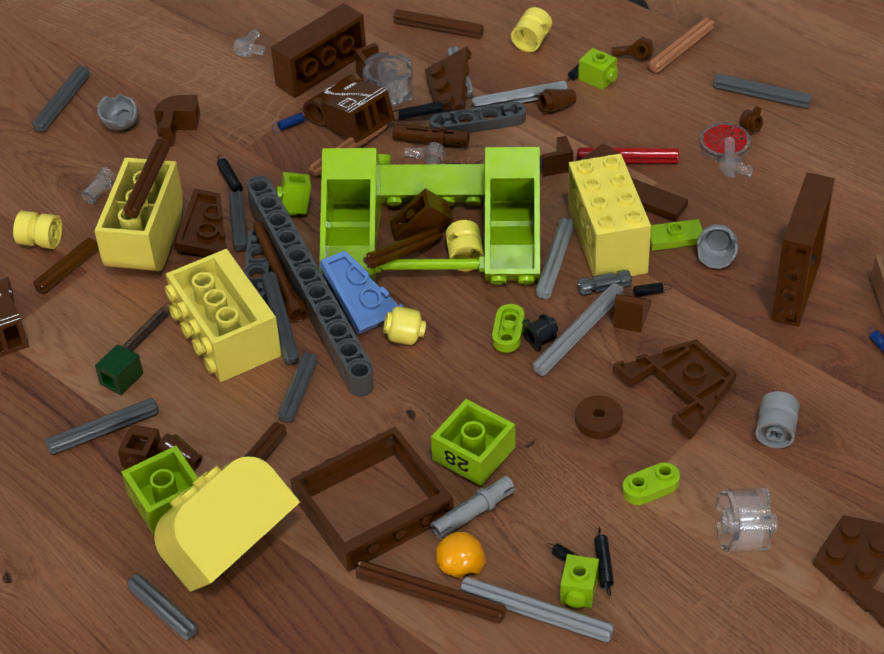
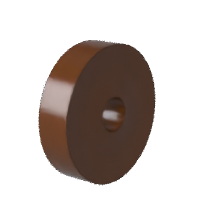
M591 396L582 400L576 408V426L587 437L594 439L609 438L618 433L622 427V408L617 401L610 397Z

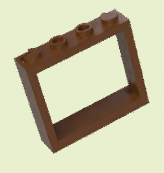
M806 173L782 242L772 321L797 327L800 326L822 260L835 178Z
M396 427L381 434L379 433L375 437L355 445L349 450L329 458L323 463L303 471L301 474L290 479L292 493L300 501L298 505L347 572L356 569L360 561L369 562L432 528L430 526L431 522L454 509L451 494ZM394 455L429 499L344 542L311 497Z

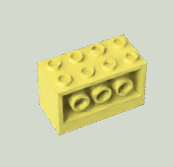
M615 154L569 162L568 211L574 222L573 225L592 276L612 272L616 275L618 271L629 270L631 276L647 274L651 224L622 155Z
M227 249L166 273L168 285L165 286V292L172 302V305L169 306L171 316L174 321H180L184 336L192 339V345L196 354L204 357V363L210 374L214 373L220 383L282 356L276 316Z

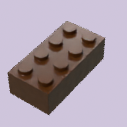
M342 3L271 46L276 86L296 98L354 62V50L366 46L363 14Z

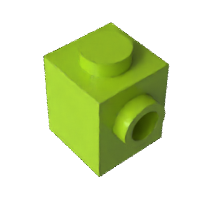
M592 48L579 60L578 80L604 90L618 76L617 58L605 52Z
M283 172L281 186H276V192L288 214H307L311 191L309 175Z
M567 554L561 581L560 604L569 605L573 608L583 607L592 609L598 581L599 559Z

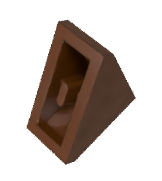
M616 294L614 327L641 333L652 300L626 294Z

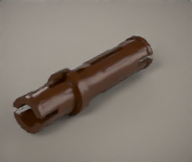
M394 124L392 130L393 140L439 144L441 147L446 145L468 147L470 141L469 131L452 130L441 126V128Z

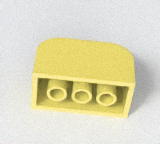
M124 158L95 228V235L104 266L161 271L163 269L179 228L183 209V194L176 161L163 162L139 216L134 219L126 217L123 208L147 159Z
M241 457L222 468L216 465L193 481L192 487L182 491L170 501L173 507L160 518L155 529L154 540L156 549L166 564L191 592L211 584L296 507L300 501L274 469L259 458Z

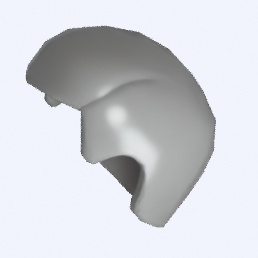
M118 94L114 98L105 96L98 104L97 113L104 125L111 130L122 131L128 129L138 119V107L130 97L123 96L122 94Z
M713 224L704 228L697 240L699 260L709 268L721 269L729 266L736 258L739 244L735 232L730 227L721 224Z

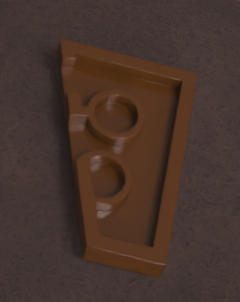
M467 46L425 69L434 102L441 101L443 103V111L450 109V103L447 101L443 102L444 100H448L452 104L449 111L465 109L467 96L465 82L466 76L469 75L467 64L468 59H471V51Z
M194 188L174 243V250L207 257L227 249L220 193Z

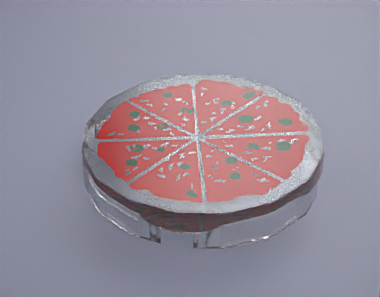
M715 123L706 127L701 132L699 139L700 150L707 158L716 162H723V160L736 162L743 159L749 153L751 138L743 127L736 124Z

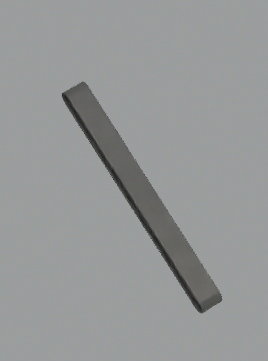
M265 176L250 178L247 182L250 208L257 221L263 223L286 275L299 299L304 301L308 309V316L350 393L355 396L370 394L374 387L372 363L271 181Z

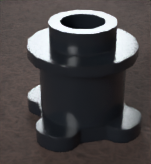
M542 314L538 320L532 323L529 319L522 321L524 326L523 336L533 346L535 351L542 349L540 343L548 339L553 341L557 338L558 325L551 316L548 317L546 314Z

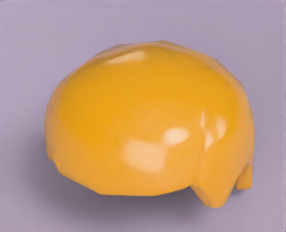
M451 533L436 547L437 566L444 574L452 575L458 579H463L469 573L478 575L486 563L483 546L470 533Z

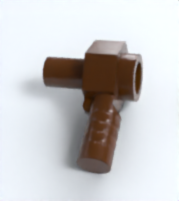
M642 36L632 45L612 47V56L633 55L644 60L653 53V42Z

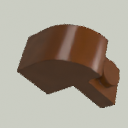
M197 95L171 96L162 100L155 107L154 114L158 136H162V140H168L170 147H174L177 130H197L201 115Z

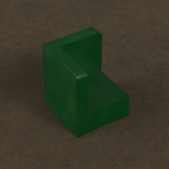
M121 345L113 347L95 365L100 385L121 396L143 375L140 356Z

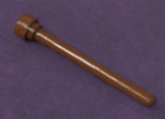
M257 221L253 224V229L272 271L276 273L281 292L286 301L285 308L289 322H301L308 316V309L303 300L296 298L263 223Z

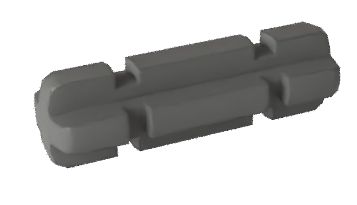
M629 270L618 271L616 275L612 272L592 276L591 280L589 277L578 280V290L581 295L591 294L592 290H595V293L605 291L612 283L627 287L632 284V277Z

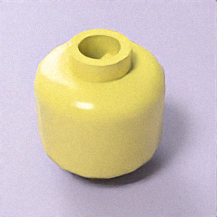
M396 306L391 312L386 313L383 334H387L390 342L413 345L418 337H424L426 321L421 320L419 310Z

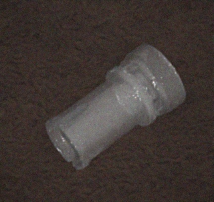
M102 167L97 175L94 176L91 184L81 192L82 198L87 203L94 204L106 190H109L114 185L117 178L116 174L111 169Z

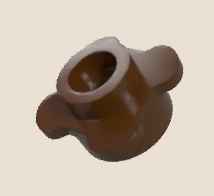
M754 107L753 111L745 110L741 114L739 124L745 130L746 136H752L754 131L760 130L763 126L760 107Z

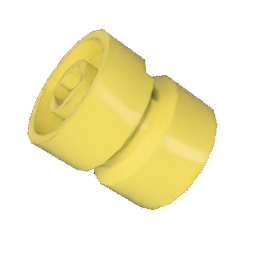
M532 7L527 9L511 33L513 44L525 52L536 51L552 27L550 15L541 8Z
M23 210L17 214L13 227V237L17 244L28 246L36 244L42 248L55 249L59 245L62 236V220L59 215L44 213L39 215L38 212Z
M459 220L447 228L446 241L449 259H479V256H484L480 228L476 223L469 220Z

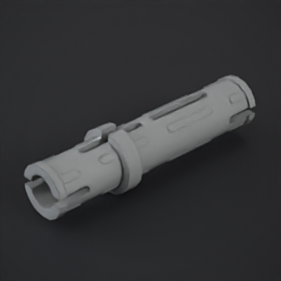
M504 475L489 487L478 489L475 493L476 495L458 505L444 516L431 522L430 526L433 528V533L438 539L442 540L486 510L488 512L495 508V504L516 491L513 487V482Z

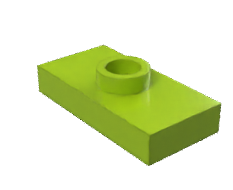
M699 219L651 225V250L697 245L698 236L703 231Z

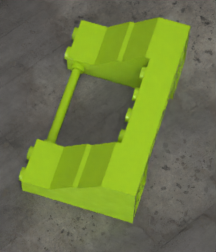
M485 147V164L381 165L377 148H322L320 261L346 251L369 273V277L373 281L377 280V273H381V270L478 269L479 272H485V281H490L491 284L496 285L506 284L507 281H518L519 284L524 285L539 281L540 147ZM425 188L448 201L449 206L454 205L455 202H465L466 205L477 206L481 202H485V256H479V259H396L373 269H369L367 264L363 262L366 254L376 250L378 246L382 203H386L389 206H400L402 203H410ZM319 266V270L321 271V273H322L324 279L326 280L327 284H329L328 280L326 279V277H325L323 271L321 270V268H320V266Z

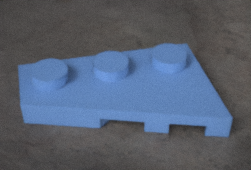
M346 251L320 261L319 266L357 335L383 325L386 313L391 312L394 307H404L402 304L398 305L383 286L380 288L369 277V273Z

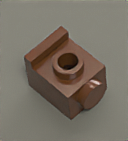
M130 425L118 449L121 465L125 469L157 455L156 449L161 440L159 429Z

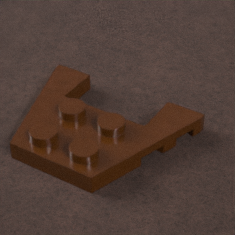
M697 339L664 348L660 354L653 356L643 354L636 356V361L624 364L622 360L613 364V372L630 387L654 373L685 399L689 405L672 415V424L689 439L694 437L736 380V372Z
M843 515L815 556L813 566L842 592L846 590L858 601L857 605L865 612L870 611L879 619L878 624L884 628V593L874 589V586L884 572V523Z

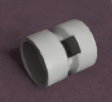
M776 391L770 392L762 398L759 411L760 418L757 422L755 435L763 445L771 448H785L794 442L800 404L793 395Z

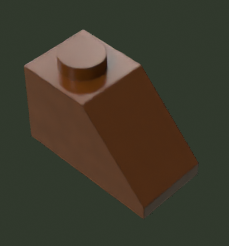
M425 188L390 223L394 239L400 241L433 227H437L440 232L449 225L453 217L449 202Z

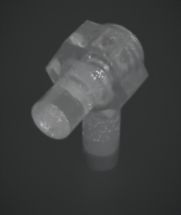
M252 30L246 37L237 38L234 42V52L244 57H250L252 53L263 55L265 46L254 44V41L259 37V32Z
M733 137L725 138V155L720 161L719 169L722 170L724 175L735 178L738 173L751 176L753 166L743 164L741 157L735 154V139Z
M432 142L425 148H405L404 156L405 158H420L425 160L427 164H442L445 161L446 152L443 150V145Z

